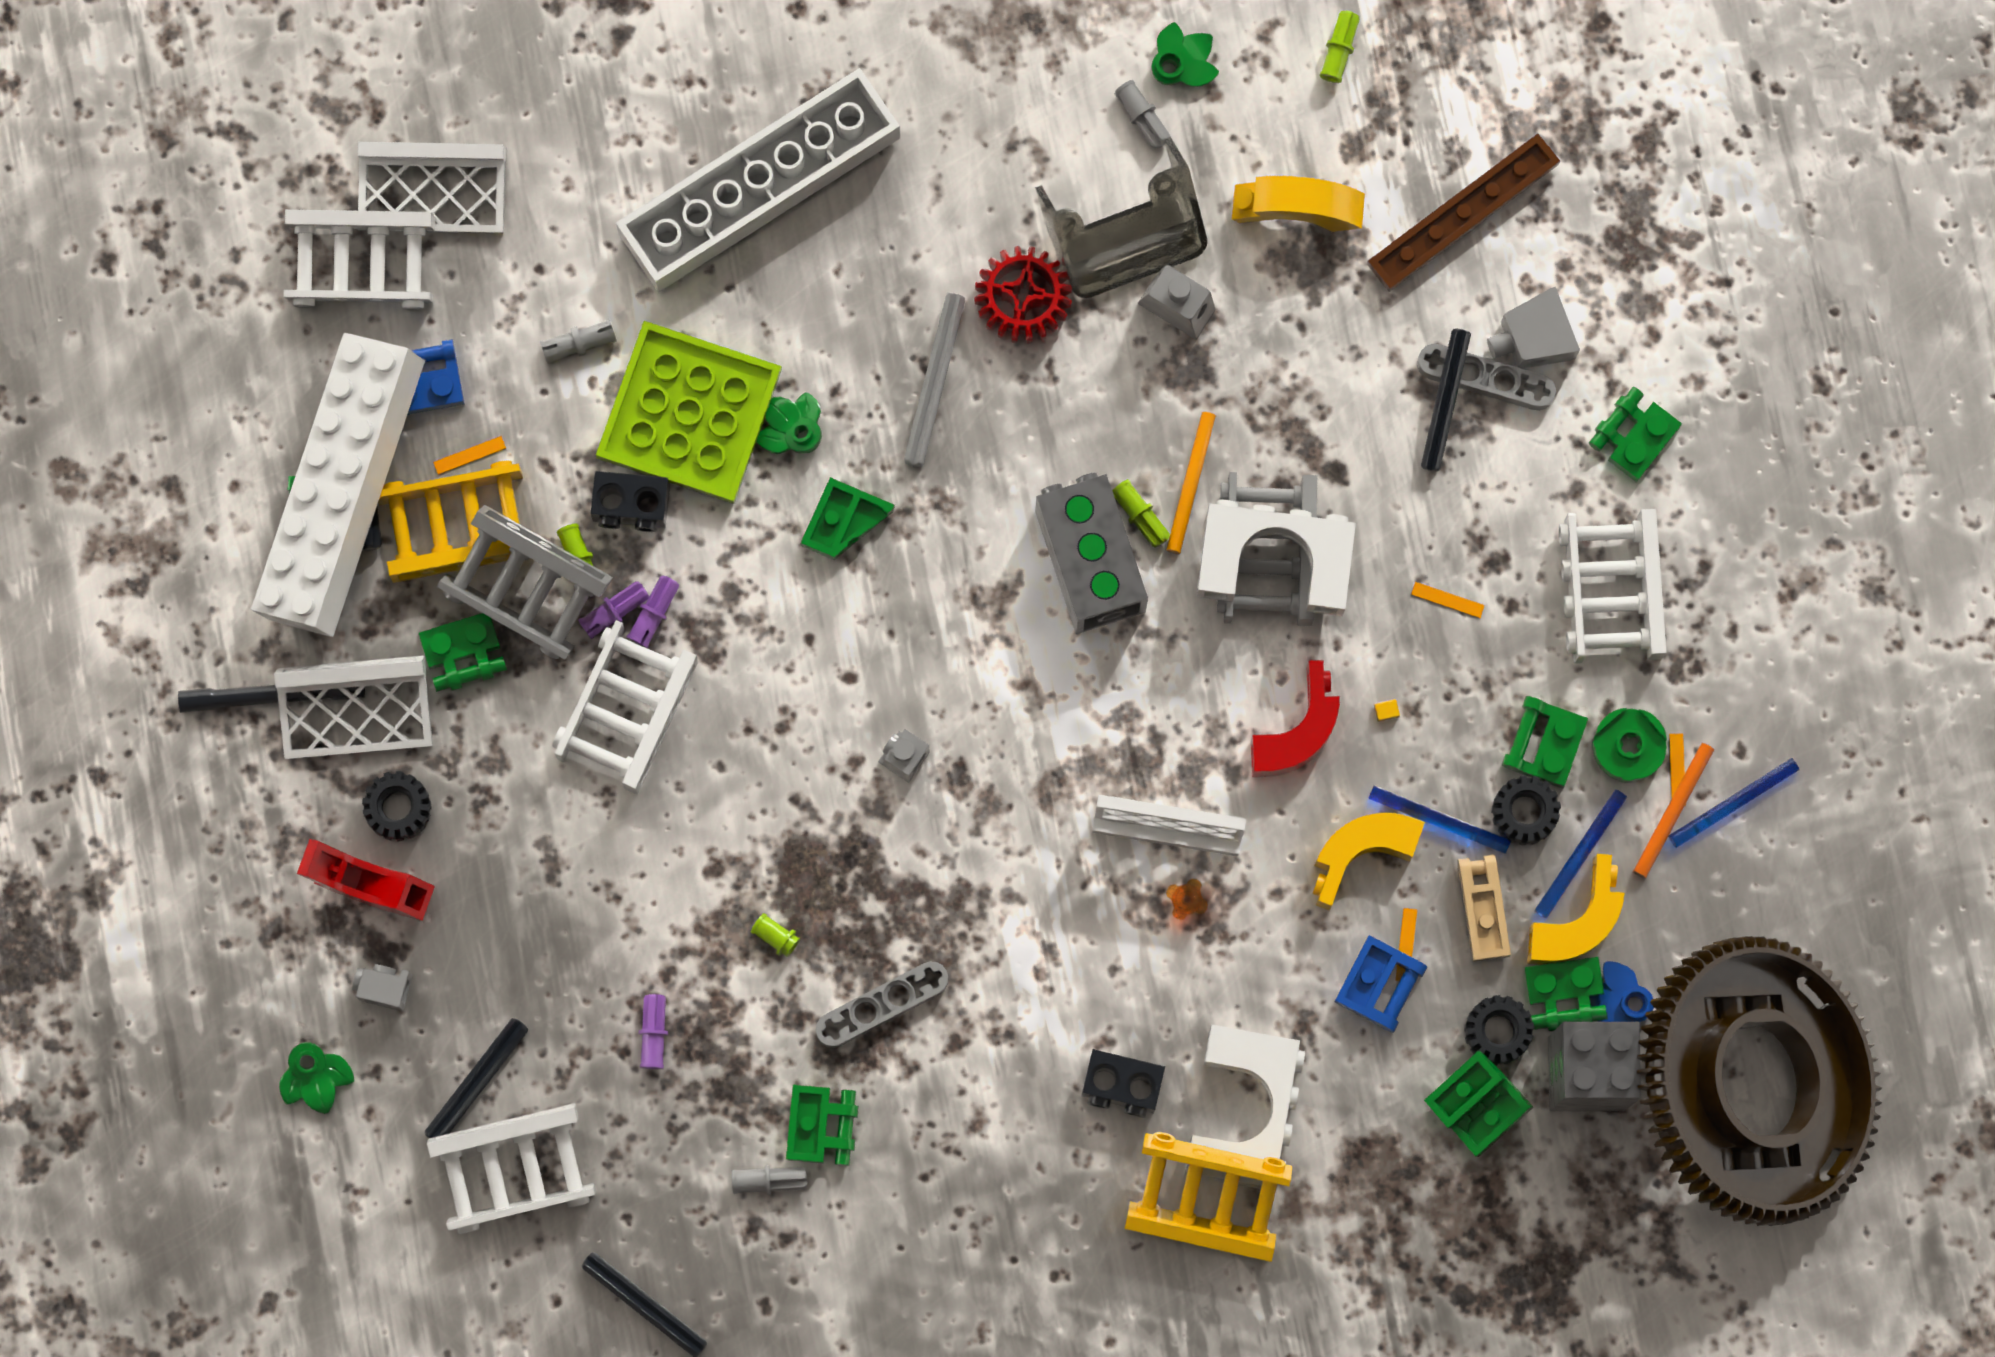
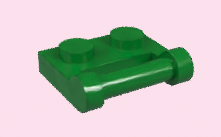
M1526 696L1522 708L1525 710L1510 753L1504 756L1502 766L1531 778L1533 776L1539 777L1540 781H1547L1549 784L1563 789L1588 718L1550 705L1538 698ZM1538 715L1549 719L1534 761L1530 763L1523 758Z

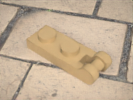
M1495 855L1483 856V860L1470 861L1469 858L1458 859V873L1461 881L1473 962L1510 957V945ZM1485 874L1487 884L1474 885L1473 876Z

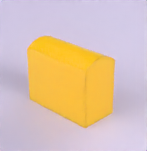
M1396 699L1374 704L1378 722L1400 717Z

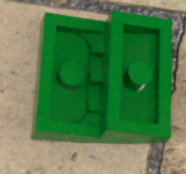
M1477 1051L1424 1100L1447 1128H1452L1475 1157L1481 1156L1534 1108L1511 1081L1481 1051Z

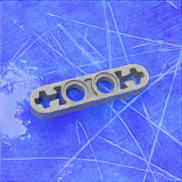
M1430 344L1421 350L1417 359V367L1424 377L1440 382L1443 365H1438L1435 370L1429 368V362L1424 360V358H1431L1434 353L1438 354L1439 361L1444 363L1448 347L1440 344ZM1471 353L1466 355L1465 363L1476 365L1479 370V376L1473 381H1466L1461 378L1459 388L1532 410L1540 411L1551 405L1556 395V387L1549 377ZM1500 373H1506L1513 378L1514 387L1506 392L1500 391L1494 385V377ZM1521 378L1527 380L1524 387L1529 389H1535L1537 384L1543 385V392L1549 394V396H1543L1540 401H1536L1534 393L1523 390L1522 397L1517 396L1516 393L1521 385Z
M930 961L923 963L822 1016L817 1022L816 1034L818 1040L822 1045L829 1048L840 1047L931 1000L945 991L948 985L947 970L938 962ZM926 970H931L933 974L940 972L942 977L938 979L939 986L933 989L928 984L919 988L923 996L916 998L914 987L907 980L915 977V983L917 984L925 979ZM895 986H903L909 991L910 995L908 1002L900 1007L892 1005L888 1000V993ZM869 1003L875 1007L877 1013L871 1023H861L856 1019L855 1010L860 1004ZM849 1011L851 1023L857 1028L856 1031L850 1033L849 1026H846L839 1030L840 1038L837 1040H833L831 1036L824 1037L822 1035L827 1030L825 1023L832 1021L834 1025H838L845 1021L841 1014Z

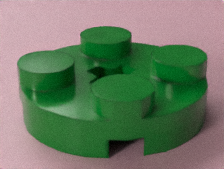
M1621 708L1609 713L1600 722L1592 740V749L1597 764L1608 776L1618 779L1623 783H1631L1650 777L1662 765L1666 755L1667 737L1661 722L1648 711ZM1624 736L1628 739L1636 737L1639 741L1636 749L1639 752L1633 754L1628 751L1625 753L1621 749L1623 746L1621 738Z

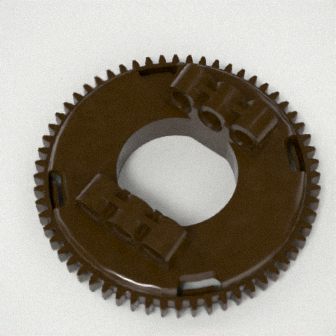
M1764 936L1734 937L1713 942V944L1703 946L1702 950L1693 951L1691 953L1692 957L1683 958L1681 960L1682 965L1672 968L1674 975L1664 978L1667 986L1657 988L1660 998L1651 999L1650 1001L1656 1010L1646 1012L1645 1014L1652 1024L1641 1027L1648 1034V1038L1638 1042V1044L1646 1048V1053L1637 1055V1059L1645 1062V1068L1637 1070V1074L1645 1076L1646 1082L1638 1085V1089L1647 1091L1648 1096L1640 1100V1104L1649 1105L1651 1110L1644 1115V1119H1653L1655 1124L1648 1132L1659 1134L1660 1138L1655 1142L1654 1146L1665 1147L1666 1151L1661 1157L1662 1161L1673 1160L1674 1163L1669 1169L1670 1173L1681 1171L1682 1174L1679 1177L1678 1183H1691L1688 1193L1690 1195L1700 1193L1698 1202L1700 1204L1710 1202L1709 1210H1721L1722 1217L1732 1216L1733 1221L1744 1220L1746 1225L1775 1226L1802 1221L1809 1218V1216L1820 1214L1821 1210L1830 1208L1831 1203L1840 1200V1194L1849 1191L1848 1184L1857 1181L1855 1173L1864 1170L1860 1161L1870 1158L1865 1149L1875 1145L1869 1137L1878 1132V1129L1873 1126V1121L1881 1118L1880 1115L1875 1113V1106L1882 1104L1881 1101L1876 1099V1092L1880 1091L1882 1087L1875 1084V1077L1881 1074L1874 1072L1873 1063L1878 1058L1871 1056L1870 1048L1875 1044L1868 1043L1866 1034L1871 1030L1862 1028L1861 1021L1865 1016L1856 1015L1854 1010L1858 1003L1848 1002L1847 999L1850 991H1840L1842 980H1831L1833 971L1829 969L1822 970V961H1812L1811 953L1801 954L1802 950L1800 947H1790L1789 942H1779L1776 938L1766 939ZM1804 977L1807 979L1804 984L1822 1001L1824 1005L1821 1008H1816L1811 1000L1798 988V978ZM1765 1028L1781 1042L1791 1059L1796 1077V1101L1791 1118L1778 1135L1759 1136L1753 1133L1736 1117L1727 1100L1722 1077L1723 1059L1728 1043L1738 1029ZM1833 1149H1836L1840 1154L1827 1172V1175L1831 1178L1821 1181L1819 1171L1828 1160Z

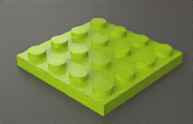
M644 321L597 449L596 458L648 476L667 477L669 483L735 504L767 409L778 383L782 366Z

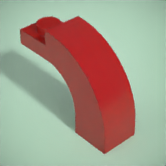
M1324 660L1308 661L1306 667L1308 709L1303 721L1297 727L1285 733L1252 735V777H1272L1295 771L1310 762L1327 743L1338 717L1340 696H1325V693L1331 692L1330 670L1324 671Z
M309 839L297 871L298 875L314 881V884L370 906L423 921L435 888L434 885L410 874L371 864L313 839Z

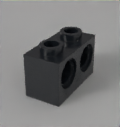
M595 471L590 513L593 522H599L598 526L608 529H619L620 524L635 525V530L642 532H656L657 527L666 528L670 492L669 479L667 477ZM609 494H617L622 498V501L617 508L607 509L602 505L603 499ZM652 497L658 501L657 508L648 513L641 511L638 508L640 501L644 498Z
M1092 1049L1081 1096L1088 1098L1087 1104L1105 1109H1109L1110 1103L1125 1107L1124 1113L1145 1118L1147 1112L1153 1114L1155 1112L1165 1066ZM1107 1071L1111 1073L1115 1079V1085L1109 1090L1097 1088L1093 1078L1098 1072ZM1136 1080H1144L1150 1085L1151 1094L1145 1099H1137L1131 1094L1130 1085Z

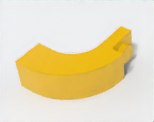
M1296 176L1256 177L1255 182L1235 185L1232 220L1238 223L1274 219L1298 220L1316 224L1332 232L1362 229L1365 193L1343 184L1315 178Z
M1375 813L1354 819L1338 829L1326 842L1314 865L1328 871L1327 875L1320 873L1312 893L1319 896L1316 906L1330 911L1346 867L1361 855L1380 852L1410 862L1425 822L1402 814Z
M1596 854L1593 858L1590 902L1583 916L1566 924L1533 922L1529 927L1527 964L1543 965L1579 959L1595 949L1607 937L1619 918L1625 895L1622 892H1610V887H1616L1618 874L1617 865H1611L1612 855Z

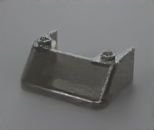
M1171 137L1164 139L1171 168L1157 173L1148 184L1150 201L1085 226L1077 211L1069 208L1056 211L1043 186L1035 187L1048 234L1063 271L1067 273V281L1071 285L1074 294L1078 297H1094L1155 274L1165 265L1173 267L1200 256L1206 249L1208 243L1189 166Z

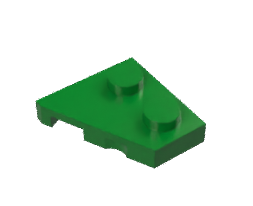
M830 477L801 540V546L835 560L892 514L895 505Z

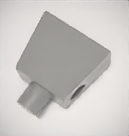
M1165 265L1156 274L1138 302L1139 305L1195 340L1215 311L1211 292L1169 265Z
M1556 286L1505 313L1501 320L1504 333L1487 338V344L1494 359L1512 353L1518 368L1521 369L1576 359L1580 351Z

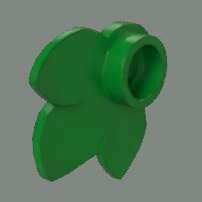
M1175 22L1166 26L1157 38L1158 54L1154 57L1151 66L1154 78L1164 85H1175L1182 82L1190 87H1201L1212 82L1219 74L1218 69L1206 61L1212 48V35L1195 33L1184 36L1182 30ZM1168 63L1173 64L1176 67V71L1166 73L1163 70V66Z
M808 392L803 393L795 403L787 398L773 397L765 415L769 426L759 433L757 439L759 446L775 454H781L791 449L797 453H810L817 449L822 439V431L818 425L821 414L818 401ZM808 430L806 437L797 438L800 432Z
M303 1042L291 1050L288 1057L289 1068L280 1078L279 1090L286 1105L303 1098L311 1109L327 1114L334 1103L335 1086L354 1083V1074L349 1064L340 1055L324 1054L318 1045L311 1042ZM304 1055H310L314 1059V1064L309 1068H304L300 1065V1059Z

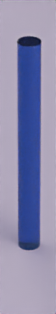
M1790 758L1670 834L1668 837L1671 843L1677 848L1799 771L1797 763L1793 758Z
M1375 785L1368 798L1504 854L1507 853L1511 843L1509 839Z
M1617 789L1613 791L1534 911L1538 915L1547 919L1627 799L1624 793Z

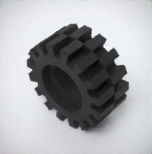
M396 771V774H391L390 772L383 773L384 777L380 779L376 777L372 780L374 782L371 787L368 786L365 790L366 796L362 799L364 817L373 831L387 840L396 839L397 841H404V838L407 837L412 839L416 836V832L424 830L425 822L430 819L431 815L429 812L432 806L429 794L422 783L410 774L405 775L400 771ZM393 793H403L411 801L409 814L400 820L389 819L383 812L385 799Z
M1524 775L1518 779L1513 778L1509 780L1499 790L1492 805L1491 813L1494 816L1492 820L1494 825L1498 826L1499 834L1507 836V840L1511 843L1514 841L1519 842V845H1526L1527 843L1533 845L1542 839L1544 840L1556 827L1560 818L1559 810L1561 809V804L1557 801V792L1549 788L1550 784L1547 781L1543 783L1536 776L1527 778V775ZM1520 797L1534 799L1540 807L1538 820L1531 824L1518 822L1512 813V805L1515 800Z
M1494 995L1492 998L1487 997L1483 999L1469 1013L1465 1024V1040L1471 1047L1470 1051L1473 1054L1481 1051L1494 1065L1499 1063L1508 1064L1518 1059L1529 1048L1528 1046L1534 1036L1532 1035L1534 1022L1531 1023L1529 1010L1526 1011L1523 1008L1524 1004L1520 1001L1517 1003L1510 996L1500 997V995ZM1494 1016L1507 1018L1513 1026V1036L1505 1044H1495L1485 1034L1486 1022Z

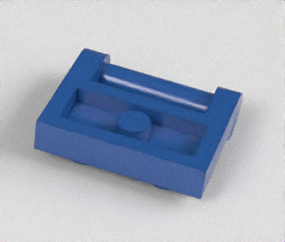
M453 339L442 341V345L411 350L425 360V362L445 359L446 368L421 373L407 415L465 405Z
M1369 935L1334 1002L1368 1019L1379 1027L1394 1033L1399 1024L1397 1018L1418 977H1423L1427 966ZM1397 964L1403 967L1405 971L1382 1013L1375 1009L1374 1006Z

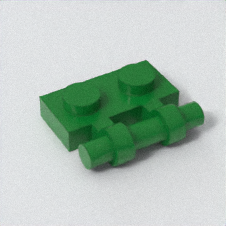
M1632 387L1626 396L1622 395L1614 404L1616 408L1606 421L1602 420L1595 428L1596 434L1589 441V445L1600 452L1608 442L1615 448L1608 461L1637 482L1678 431L1682 423L1655 402L1644 413L1637 406L1644 397V394L1638 388ZM1626 418H1629L1635 425L1627 436L1623 437L1618 433L1617 429Z
M484 613L419 632L429 669L441 666L445 668L446 674L432 678L436 692L448 688L454 691L462 688L464 683L480 678L486 681L494 678L493 674L507 670L503 656L493 660L488 659L487 652L499 649L500 644L492 618ZM476 656L477 665L457 670L455 662Z
M1599 957L1525 967L1530 1005L1545 1003L1546 1013L1532 1015L1534 1030L1548 1028L1550 1032L1555 1031L1563 1022H1593L1608 1019L1606 1005L1591 1007L1590 1001L1592 996L1605 995ZM1578 999L1579 1009L1558 1011L1557 1001Z
M793 1085L786 1160L824 1164L825 1149L836 1150L835 1165L849 1166L851 1151H855L856 1141L852 1139L854 1118H858L859 1106L855 1105L856 1091L841 1090L840 1104L829 1103L830 1088ZM828 1115L839 1117L837 1137L826 1136Z

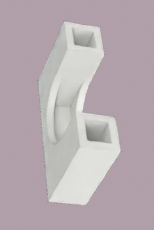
M1217 500L1216 504L1209 503L1196 597L1233 602L1239 559L1244 549L1252 541L1260 537L1281 535L1297 542L1306 552L1310 561L1311 576L1306 612L1343 616L1346 608L1356 523L1348 522V517L1335 514L1326 515V519L1311 517L1312 513L1305 510H1290V513L1286 514L1275 512V508L1268 505H1254L1253 509L1238 507L1239 504L1230 500Z
M1211 1025L1204 1065L1243 1072L1256 1078L1269 1095L1271 1115L1267 1127L1258 1136L1250 1140L1228 1142L1192 1135L1190 1143L1263 1160L1266 1157L1280 1159L1282 1146L1289 1147L1293 1125L1286 1123L1288 1109L1295 1110L1299 1088L1292 1087L1295 1072L1302 1073L1305 1051L1299 1050L1300 1040ZM1186 1164L1185 1175H1187L1189 1164ZM1204 1168L1201 1178L1224 1182L1226 1172ZM1240 1176L1239 1185L1261 1189L1263 1181Z

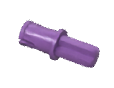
M664 575L660 576L646 604L641 603L642 611L627 635L628 639L634 640L635 643L648 648L661 620L667 619L664 614L679 588V584L675 580Z
M635 581L611 599L605 597V603L583 618L578 619L588 636L593 639L594 636L612 625L616 620L622 622V617L648 600L649 595L639 581Z
M649 994L644 997L643 1027L638 1032L639 1035H642L640 1068L664 1069V1036H668V1031H665L666 998L663 995Z

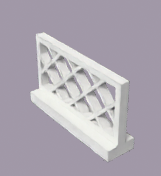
M358 141V211H367V208L377 198L390 211H402L415 199L427 212L434 214L435 221L438 223L435 224V231L426 230V232L504 234L505 163L507 159V148L504 144ZM368 166H383L392 175L377 191L367 181ZM389 166H400L401 168L395 173ZM409 167H420L428 178L416 190L412 191L399 177ZM425 167L438 168L431 174ZM446 167L456 168L465 177L450 192L436 179ZM462 168L474 169L467 175ZM482 168H497V183L485 193L472 178ZM397 180L410 195L394 209L381 194ZM433 181L446 196L430 210L417 195ZM470 182L482 197L467 211L453 196ZM367 187L374 193L368 200ZM495 191H496V204L490 199V196H491ZM451 199L464 214L454 224H444L435 213ZM487 200L496 209V225H480L471 214ZM469 218L475 225L461 224ZM358 229L359 231H367V229ZM389 230V231L404 232V230Z
M425 655L278 668L274 673L275 687L278 692L285 759L433 745ZM418 681L419 697L411 707L394 694L402 683ZM396 683L391 690L383 685ZM375 685L386 694L374 710L357 697L365 686ZM348 687H359L354 694L347 689ZM338 688L349 697V700L338 713L334 712L320 700L328 689ZM322 690L317 697L310 692ZM302 692L313 702L301 716H298L288 707L286 693ZM389 698L407 711L395 726H392L377 713ZM352 701L370 714L358 730L341 717ZM419 703L421 706V715L414 710ZM316 704L333 718L321 733L303 720ZM411 714L422 723L424 738L408 739L397 729ZM289 716L296 721L291 728L289 723ZM372 718H375L390 731L382 742H371L361 734ZM336 721L353 734L345 745L335 746L324 737ZM299 724L316 737L308 748L292 749L291 734ZM393 734L400 739L388 741ZM356 737L363 742L360 744H351L356 739ZM319 741L326 745V747L315 746Z
M1098 794L1092 833L1238 856L1245 831L1246 819Z

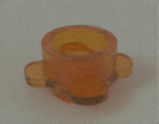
M1190 879L1187 884L1180 886L1173 884L1168 887L1166 896L1172 901L1174 908L1172 914L1176 919L1184 920L1186 916L1193 915L1194 913L1203 914L1206 912L1208 903L1202 898L1200 891L1202 884L1199 880ZM1189 896L1191 901L1186 903L1183 898Z

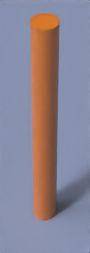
M1701 743L1633 870L1638 876L1642 878L1648 876L1714 752V748Z

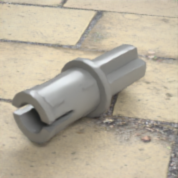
M1129 80L1116 89L1114 94L1132 117L1130 122L1138 125L1153 148H1160L1171 139V136L1155 114L1154 110L1156 107L1154 104L1149 105L1135 85L1134 80Z
M766 1165L765 1169L732 1170L733 1194L766 1191L767 1195H771V1191L805 1189L807 1186V1173L803 1167L770 1169V1165Z

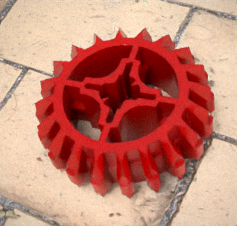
M1020 246L1014 247V257H1010L1006 250H1002L1000 252L1001 263L991 257L988 260L991 270L981 269L979 272V276L984 281L976 282L975 290L982 294L975 296L974 301L975 305L984 307L978 311L979 318L991 317L986 323L988 330H992L998 325L1000 326L998 330V337L1000 339H1003L1009 331L1012 333V343L1018 342L1019 334H1025V341L1027 344L1032 343V333L1035 332L1041 340H1044L1047 335L1045 327L1056 332L1059 326L1055 319L1059 321L1067 319V313L1063 309L1070 308L1072 305V300L1065 297L1072 293V286L1062 283L1068 279L1067 271L1056 273L1060 267L1059 260H1054L1047 264L1049 258L1047 251H1044L1039 258H1036L1035 247L1033 246L1029 247L1028 255H1021ZM1022 270L1017 280L1013 282L1004 281L1003 284H997L1006 274ZM1033 271L1048 281L1053 294L1045 293V289L1034 284L1032 280ZM1027 280V290L1029 292L1025 301H1023L1022 309H1019L1020 300H1018V294L1024 288V283ZM993 296L1001 297V301L1008 302L1013 306V318L1005 315L997 307ZM1044 305L1050 306L1039 317L1025 320V316L1030 309L1043 308Z

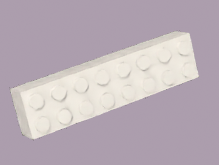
M859 68L616 222L618 234L659 293L899 140L900 126L863 71Z
M343 333L251 607L252 611L266 619L322 635L334 636L425 360L410 349Z

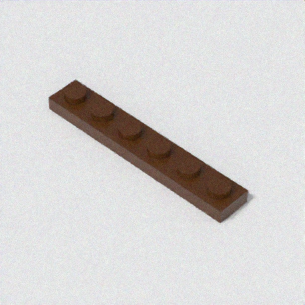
M1536 134L1367 261L1368 267L1388 292H1390L1557 167L1560 163L1559 158L1542 137Z

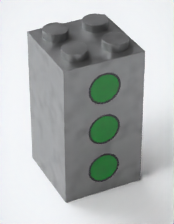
M1089 473L1077 478L1076 484L1064 488L1062 484H1054L1042 489V494L1036 496L1035 513L1076 634L1145 613L1147 608L1148 596L1107 474L1098 476L1097 473Z
M1563 1022L1548 1037L1550 1111H1625L1641 1098V1090L1638 1089V1085L1641 1084V1075L1637 1074V1070L1641 1069L1640 1060L1637 1059V1055H1640V1044H1638L1640 1040L1639 1022Z

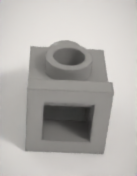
M904 729L902 733L899 731L897 735L893 734L882 751L884 754L878 762L907 782H910L930 753L929 745Z
M378 964L374 965L373 970L358 968L355 973L352 990L357 991L356 997L359 1001L403 1011L413 975L409 971L401 970L400 977L395 976L396 969Z

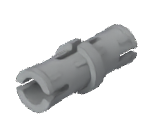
M609 319L578 330V327L571 329V333L550 340L540 341L547 364L577 353L580 357L586 355V350L617 342Z

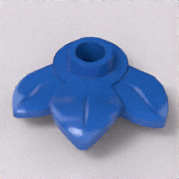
M1613 961L1605 962L1603 964L1605 995L1590 997L1591 1007L1606 1005L1608 1019L1598 1022H1642L1646 1020V1012L1653 1011L1654 1009L1650 1003L1651 999H1653L1652 994L1646 988L1638 985L1634 971L1628 966ZM1636 997L1640 999L1642 1006L1639 1011H1633L1629 1008L1628 1001L1630 998Z

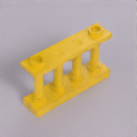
M499 461L491 464V469L408 485H404L402 481L384 484L378 504L379 506L389 504L398 552L395 555V560L387 561L389 576L392 582L412 580L459 571L479 536L478 528L471 525L473 518L479 510L476 487L497 483L503 515L520 524L512 480L523 478L519 463L512 465V461ZM461 490L470 541L467 542L466 547L453 549V546L448 544L439 494ZM425 497L434 548L431 549L429 554L417 556L416 552H412L403 501ZM500 540L492 541L479 567L506 562L511 555L510 546Z
M1157 1132L1153 1135L1145 1133L1142 1154L1152 1156L1143 1199L1138 1203L1130 1201L1124 1229L1272 1262L1276 1234L1270 1233L1267 1226L1277 1184L1290 1186L1292 1166L1286 1165L1283 1160L1274 1157H1266L1263 1160L1175 1140L1172 1135ZM1167 1159L1189 1164L1180 1206L1175 1211L1163 1209L1157 1205ZM1204 1168L1226 1172L1216 1217L1212 1219L1198 1217L1194 1213ZM1240 1176L1263 1181L1253 1224L1248 1228L1234 1225L1230 1221Z

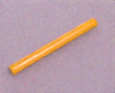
M1210 412L1201 413L1166 551L1173 554L1181 553L1216 417L1215 414Z

